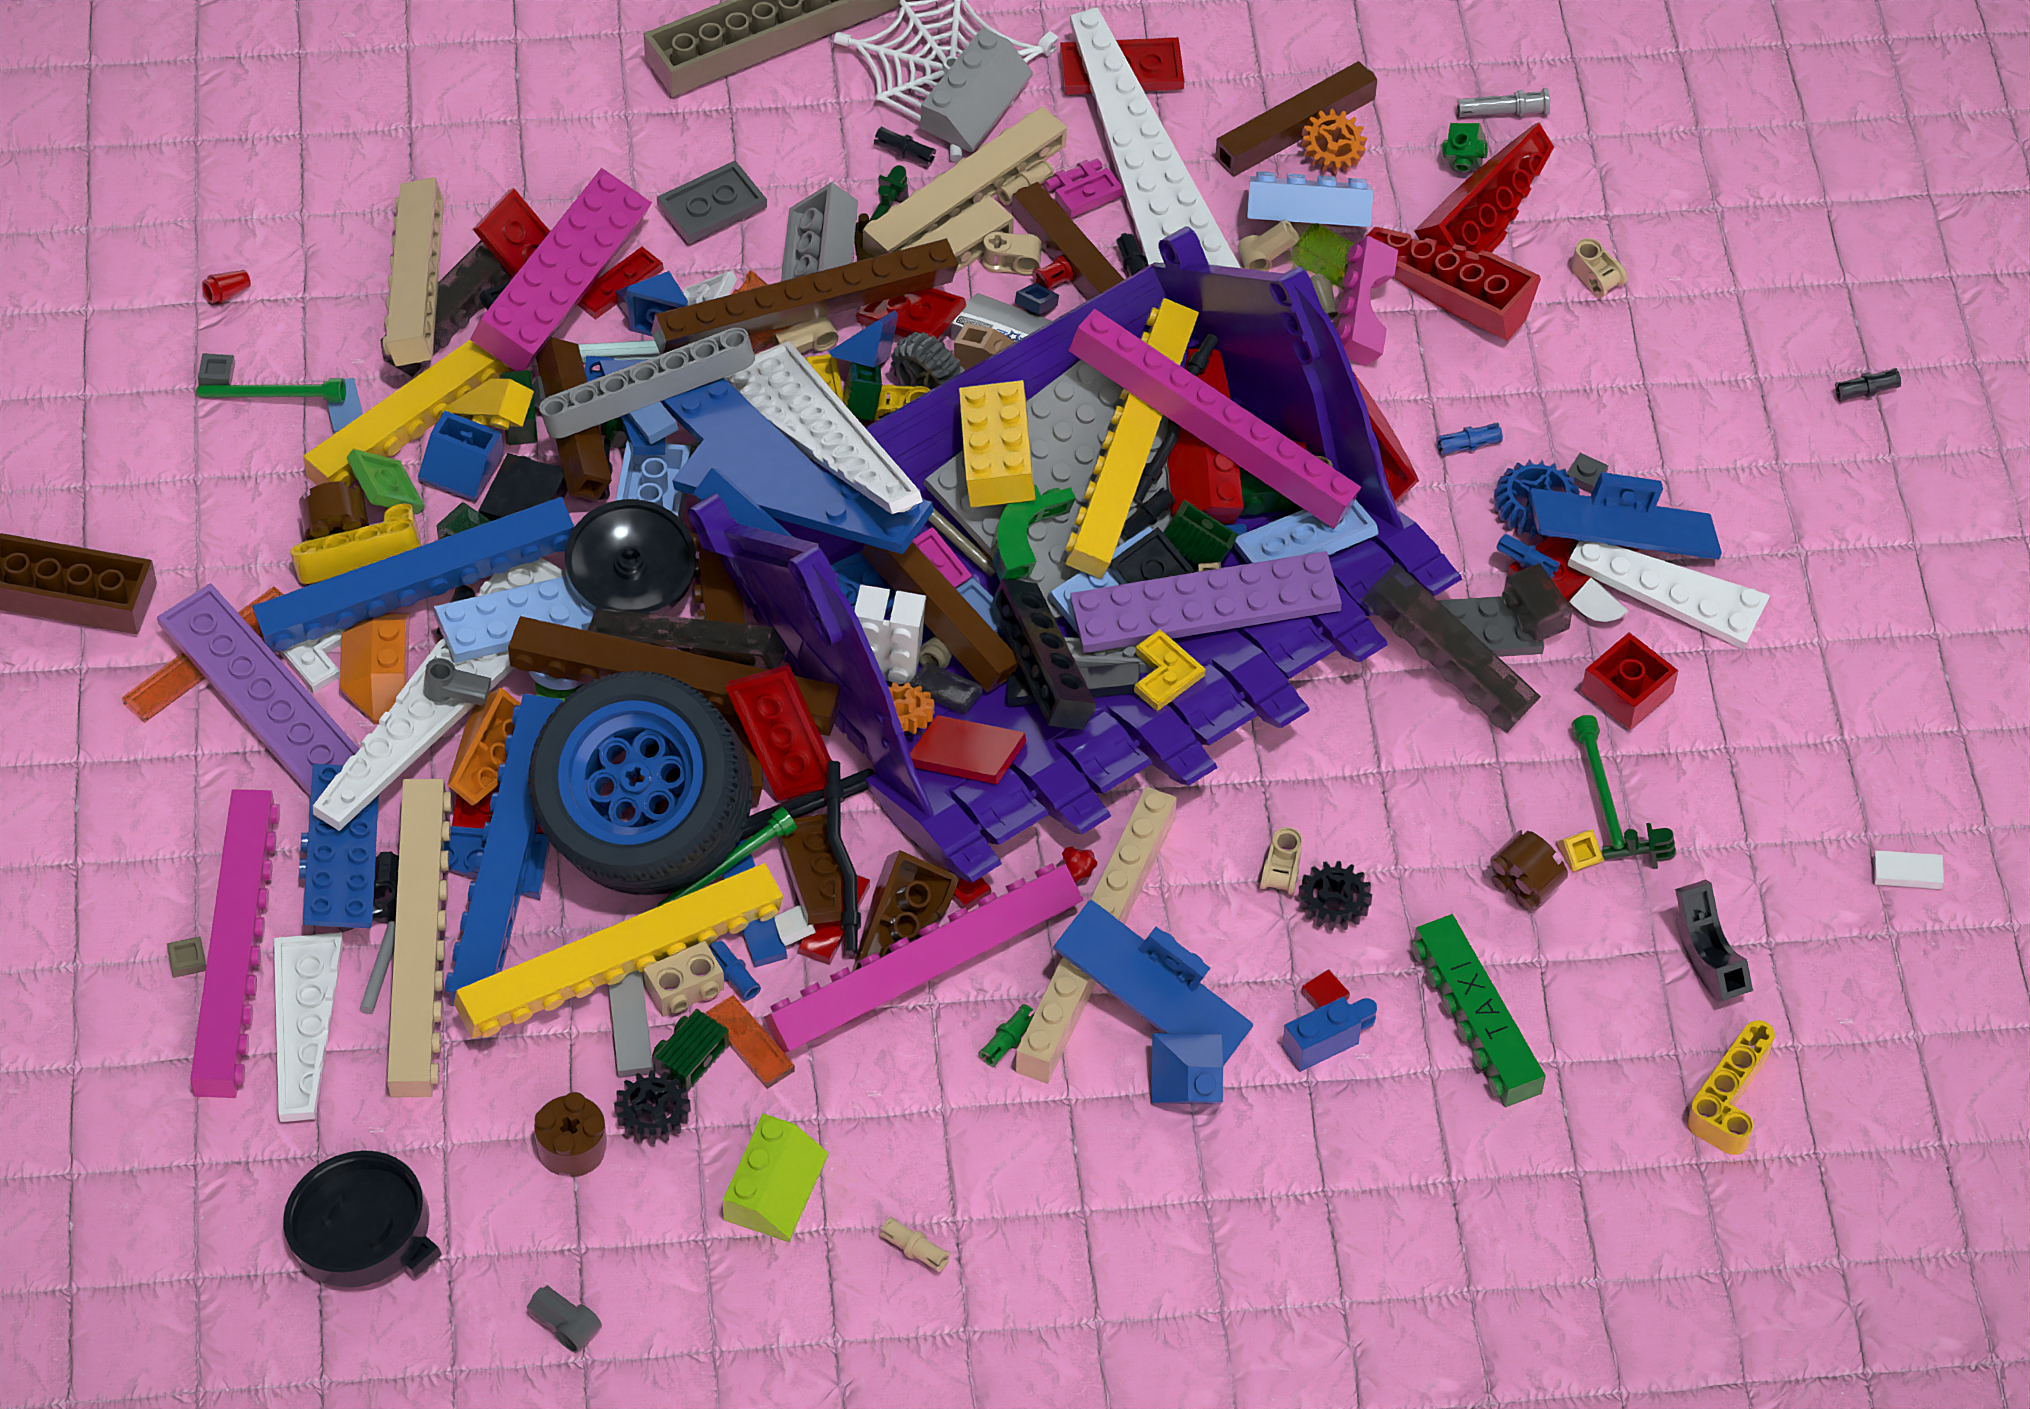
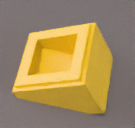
M1593 829L1556 841L1572 872L1604 861Z

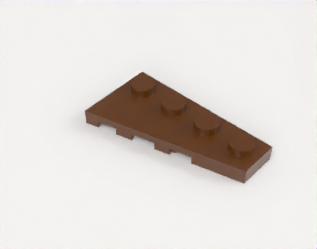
M827 814L795 818L793 820L797 829L787 837L782 835L778 840L807 925L841 920V870L827 840Z

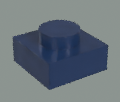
M1034 283L1017 291L1014 303L1026 308L1030 313L1039 315L1058 306L1059 294Z

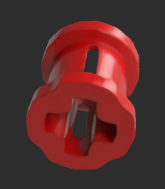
M1063 256L1054 258V262L1044 268L1038 267L1032 272L1034 282L1051 291L1055 285L1063 281L1067 283L1073 280L1072 268Z

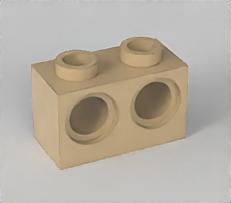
M705 941L643 968L645 988L662 1017L672 1013H680L690 1005L703 999H712L724 990V972ZM700 973L706 974L704 976H696V974ZM667 987H674L675 989H673V990H666L665 988H667Z

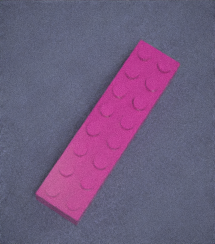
M601 167L482 316L470 340L513 370H527L549 338L555 334L641 224L652 202Z

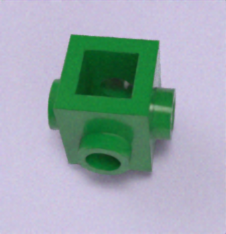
M1450 123L1448 140L1443 141L1442 153L1443 157L1447 158L1451 169L1469 172L1471 170H1478L1482 166L1483 158H1487L1488 142L1480 123Z

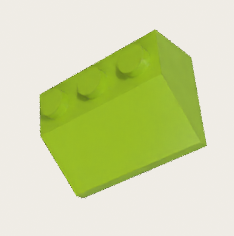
M762 1113L723 1197L724 1221L790 1243L827 1161L829 1152L796 1124Z

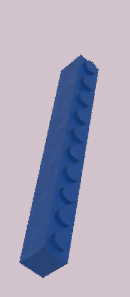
M559 497L253 605L252 608L265 644L272 652L284 651L301 642L318 639L332 631L349 628L363 620L380 617L394 609L411 606L425 598L439 596L456 587L473 584L479 579L493 574L504 573L510 568L524 563L535 562L541 557L555 552H563L575 526L563 498Z
M523 693L520 706L515 705L512 724L515 725L513 735L508 734L506 738L505 754H508L506 764L501 763L498 770V783H501L499 792H494L491 798L490 812H493L491 822H486L484 826L483 842H486L484 851H479L476 857L475 871L478 872L476 882H470L468 889V901L471 902L469 911H464L461 917L460 931L463 932L461 942H455L452 960L455 962L453 972H448L446 976L445 992L449 993L452 1006H454L456 990L503 970L538 828L537 818L534 815L529 796L528 777L530 776L528 773L529 764L531 763L530 758L532 750H534V743L540 735L539 732L543 724H546V719L549 718L551 713H554L555 708L561 702L563 703V699Z

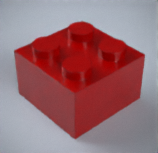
M1628 632L1585 669L1581 692L1631 730L1674 693L1679 670Z

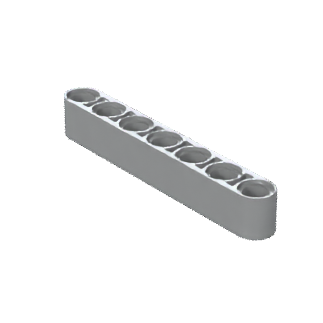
M731 328L549 396L539 406L547 433L553 438H563L747 369L755 361L748 332L742 328Z

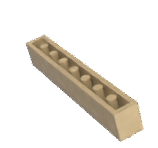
M1043 106L1033 113H1028L1019 123L1003 130L991 142L981 145L968 158L959 160L949 171L936 176L930 184L914 191L908 199L899 205L892 206L886 214L877 220L870 221L863 229L862 248L875 257L899 251L901 248L921 239L927 232L934 231L942 226L950 218L956 217L968 210L974 203L981 202L989 196L993 198L998 193L997 189L1015 179L1017 173L1030 170L1041 161L1049 159L1065 148L1067 126Z
M436 177L400 184L399 197L395 198L397 216L393 218L396 235L392 236L394 255L390 256L392 275L388 276L391 292L386 297L389 314L385 316L387 336L383 337L385 353L392 356L395 366L432 360L445 201Z

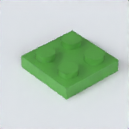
M353 449L346 457L353 469V475L360 482L365 492V497L371 504L388 508L397 504H410L414 514L417 515L425 507L400 460Z

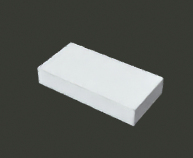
M1875 850L1873 856L1874 885L1942 889L1944 884L1943 855Z

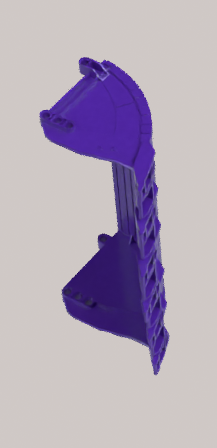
M1185 226L1159 241L1158 248L1163 259L1162 263H1152L1138 273L865 428L918 488L921 497L931 501L933 508L984 554L973 537L923 485L928 476L964 450L959 388L1023 380L1027 402L1081 360L1068 350L1077 328L1094 309L1140 339L1144 331L1149 332L1150 326L1146 325V320L1152 307L1158 309L1163 298H1166L1199 312L1180 366L1185 368L1189 349H1199L1208 334L1215 335L1219 341L1214 350H1220L1230 399L1290 440L1305 442L1307 451L1314 456L1329 459L1332 462V468L1361 487L1356 500L1377 524L1378 535L1328 555L1342 602L1341 611L1172 638L1175 643L1206 669V672L1202 679L1159 711L1154 710L1136 693L1094 697L1096 703L1095 712L1089 718L1084 730L1048 726L1038 704L1009 707L1007 699L1008 682L987 692L954 655H952L948 666L937 672L929 671L919 661L915 683L910 686L912 688L921 686L922 693H931V699H934L933 720L937 715L1025 732L1027 742L998 784L914 767L910 752L932 722H927L926 729L917 727L916 734L908 731L903 732L888 688L892 687V682L885 680L859 618L853 610L850 601H848L836 580L839 576L830 566L862 551L865 543L776 518L773 519L793 537L738 524L734 518H731L726 505L718 496V493L711 495L688 509L689 518L703 549L720 554L722 564L731 580L736 582L737 585L735 587L747 607L752 609L754 612L752 615L765 635L771 638V644L785 663L788 662L792 673L795 676L840 685L841 705L834 724L843 734L846 733L847 739L862 754L866 753L867 759L873 763L876 773L865 779V781L892 822L956 876L967 882H974L1002 864L1001 860L988 843L1000 845L1047 815L1060 822L1063 827L1076 834L1083 835L1112 817L1096 793H1106L1151 764L1167 774L1170 779L1182 785L1190 786L1218 768L1202 745L1209 746L1256 716L1276 728H1283L1310 711L1308 705L1298 695L1292 684L1288 683L1287 679L1292 678L1334 651H1338L1342 656L1355 662H1362L1388 645L1387 640L1378 632L1371 620L1366 616L1374 615L1414 589L1430 596H1436L1462 580L1461 574L1451 565L1445 554L1441 553L1439 546L1415 521L1397 509L1386 480L1375 433L1372 431L1368 409L1344 346L1329 316L1321 307L1308 273L1302 267L1297 266L1286 273L1210 265L1197 234L1193 229ZM810 459L823 472L833 474L813 459ZM1302 509L1287 512L1260 513L1257 515H1240L1235 524L1223 525L1244 524L1247 527V532ZM927 520L916 537L933 527L970 572L972 578L994 598L1000 585L997 573L990 578ZM1234 544L1221 562V568L1247 564L1236 551ZM1183 556L1196 572H1199V568L1193 564L1192 560H1188L1186 556ZM892 610L885 613L884 620L890 621ZM1064 616L1056 621L1063 637L1079 638L1077 632ZM923 623L922 645L935 636L925 623ZM1005 633L1001 634L999 637L1012 650ZM1020 665L1017 667L1013 676L1023 675V671ZM1141 672V680L1150 673Z

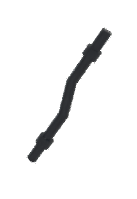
M1208 334L1198 352H1194L1187 362V371L1198 377L1199 373H1204L1210 363L1208 358L1219 341L1215 335ZM1169 418L1165 439L1151 462L1146 463L1141 479L1133 497V501L1137 503H1142L1152 484H1157L1163 473L1161 469L1179 440L1180 425Z
M829 761L827 762V785L824 787V802L827 803V840L844 877V912L841 913V928L844 930V953L855 955L858 953V930L861 928V913L858 912L857 873L841 838V803L844 801V787L841 785L840 762Z

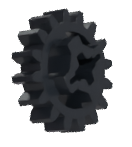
M1325 861L1323 862L1322 870L1315 866L1311 867L1310 876L1304 874L1302 885L1299 886L1300 909H1307V919L1316 917V926L1318 927L1322 926L1324 922L1329 923L1331 931L1334 930L1336 924H1340L1344 930L1348 929L1349 921L1355 925L1360 924V917H1367L1373 895L1370 893L1371 883L1364 882L1365 873L1359 872L1354 874V865L1351 864L1344 869L1342 868L1341 861H1337L1335 867H1330L1328 862ZM1315 889L1318 890V896L1316 898H1314L1313 895ZM1354 893H1356L1358 898L1355 903L1353 902Z
M650 1070L648 1078H643L640 1073H637L635 1083L625 1080V1091L617 1090V1102L614 1103L618 1126H624L626 1136H630L635 1132L637 1142L641 1143L645 1137H650L651 1144H655L658 1136H662L667 1142L669 1141V1132L673 1131L676 1134H680V1123L688 1124L689 1122L688 1112L691 1111V1105L688 1099L687 1088H680V1079L678 1078L673 1079L671 1082L668 1081L667 1072H664L660 1078L655 1077L654 1070Z

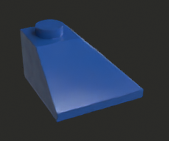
M1152 1033L1151 1103L1222 1104V1034Z

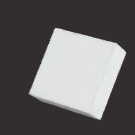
M801 905L774 916L778 933L784 946L816 933L813 924L807 925Z

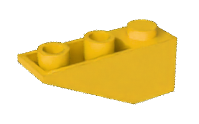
M491 378L444 407L441 413L443 414L444 411L487 427L494 426L503 430H508L509 426L522 427L534 391L511 379Z

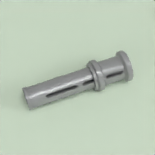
M1542 88L1540 92L1524 93L1523 90H1517V92H1514V95L1458 98L1457 100L1459 103L1457 104L1459 118L1515 113L1519 117H1524L1526 113L1543 112L1544 115L1550 114L1548 88Z

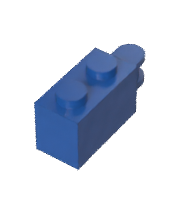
M1341 997L1285 1024L1282 1047L1298 1071L1301 1072L1358 1045L1360 1032L1372 1027L1375 1023L1377 1004L1370 998H1363L1349 1005L1345 997Z

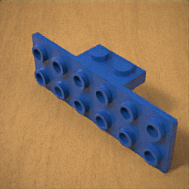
M1600 472L1591 496L1531 488L1528 494L1537 531L1542 535L1606 543L1612 546L1634 547L1641 550L1662 551L1670 554L1691 555L1699 558L1720 559L1722 555L1713 520L1709 513L1656 506L1663 491L1660 480Z
M313 764L308 833L301 832L300 853H307V859H300L298 878L305 879L303 924L369 929L372 927L379 795L339 831L313 815V805L335 776L342 771L344 765Z
M1093 900L1087 902L1053 946L1055 951L1162 1033L1222 1034L1223 1066L1253 1027V1023L1200 983L1211 968L1197 954L1189 952L1177 943L1171 934L1162 931L1157 926L1144 940Z

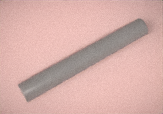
M393 921L388 922L360 1006V1011L365 1014L373 1013L394 950L396 922Z

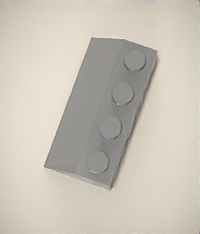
M981 28L921 104L920 129L973 153L1033 76V71L1008 39Z
M833 182L789 208L781 281L852 263L858 200Z

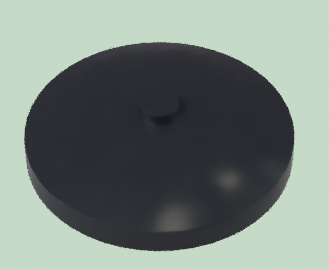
M639 499L611 501L588 512L573 528L565 549L566 575L575 595L592 611L615 620H646L667 612L679 603L688 592L696 570L695 545L686 525L665 507Z

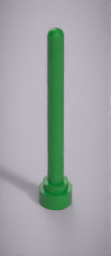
M329 378L328 381H323L322 384L200 385L196 388V394L201 398L323 397V400H328L329 403H344L346 399V383L344 378Z
M1582 715L1572 722L1571 727L1575 739L1584 745L1612 847L1619 850L1624 847L1625 841L1596 742L1600 734V728L1595 716Z
M783 807L779 808L771 814V819L767 821L768 825L736 847L730 854L728 853L727 858L721 865L718 864L714 871L710 874L707 872L705 874L706 877L698 882L694 880V884L690 886L680 887V890L673 892L659 902L657 907L704 888L775 836L779 838L785 835L787 837L797 829L794 820Z

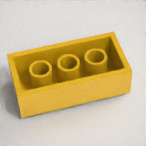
M1024 381L959 388L966 482L970 507L1036 500Z

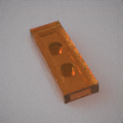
M734 994L706 1012L707 1016L728 1028L729 1046L766 1089L795 1072V1065Z

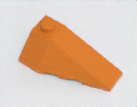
M502 687L488 694L484 706L476 704L465 725L447 785L472 806L500 784L498 783L499 766L501 763L506 764L508 754H505L506 738L508 734L513 735L515 725L512 724L515 705L520 706L521 703Z

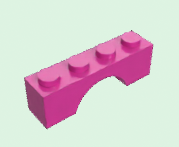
M1366 236L1357 244H1353L1347 253L1348 267L1343 279L1344 294L1339 306V312L1341 313L1339 326L1336 329L1348 359L1367 366L1383 355L1387 328L1379 321L1372 309L1370 291L1371 288H1378L1395 276L1398 255L1397 249L1370 236Z

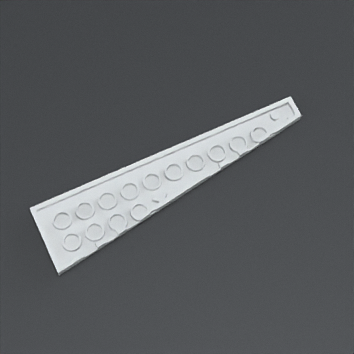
M1098 7L1070 15V26L1079 55L1082 57L1085 73L1090 81V90L1096 100L1100 120L1102 119L1107 144L1119 182L1123 187V194L1127 199L1129 213L1135 224L1136 236L1140 240L1143 254L1146 257L1145 264L1149 266L1154 262L1162 263L1163 259L1158 248L1159 241L1188 226L1197 234L1210 265L1241 268Z
M790 341L755 354V361L750 367L723 377L801 452L891 514L908 511L914 505L923 502L918 488Z
M540 558L535 562L524 563L510 568L504 573L494 574L489 582L485 581L481 586L478 596L567 575L562 569ZM444 638L440 640L398 694L393 707L389 712L385 711L381 716L379 725L373 733H368L364 738L360 750L356 755L348 759L342 771L335 776L313 805V815L340 831L475 705L453 698L443 702H434L425 697L423 693L425 669L430 660L444 658L451 661L457 670L492 678L489 690L491 691L515 668L510 667L509 652H499L455 663Z

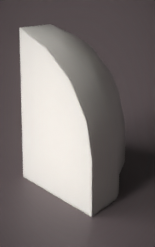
M1592 578L1569 601L1582 614L1594 621H1614L1622 618L1629 612L1622 603Z

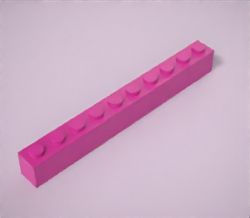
M1096 309L1079 325L1068 350L1069 352L1333 529L1349 512L1361 489L1358 484Z
M231 790L190 1078L194 1097L236 1098L238 1085L244 1084L245 1065L241 1064L242 1055H247L249 1051V1035L245 1034L246 1025H252L253 1005L249 1004L250 996H255L257 991V976L253 975L254 966H260L261 947L257 946L258 937H264L265 919L261 917L262 909L268 908L269 891L268 888H265L266 880L272 879L273 864L272 860H269V854L276 850V832H273V825L279 824L280 805L274 804L272 790Z
M1050 863L1035 871L1037 878L1026 883L1023 877L1005 886L1008 893L997 898L995 892L976 901L979 906L978 908L968 912L966 907L948 915L949 923L939 927L937 922H934L918 931L921 937L911 942L905 937L889 945L890 953L880 957L878 952H875L861 959L859 962L862 967L853 972H850L849 968L846 967L830 975L831 983L820 987L819 983L816 982L800 991L802 997L791 1003L787 997L771 1005L772 1013L763 1018L781 1054L787 1053L1084 901L1066 864L1055 868L1053 863Z

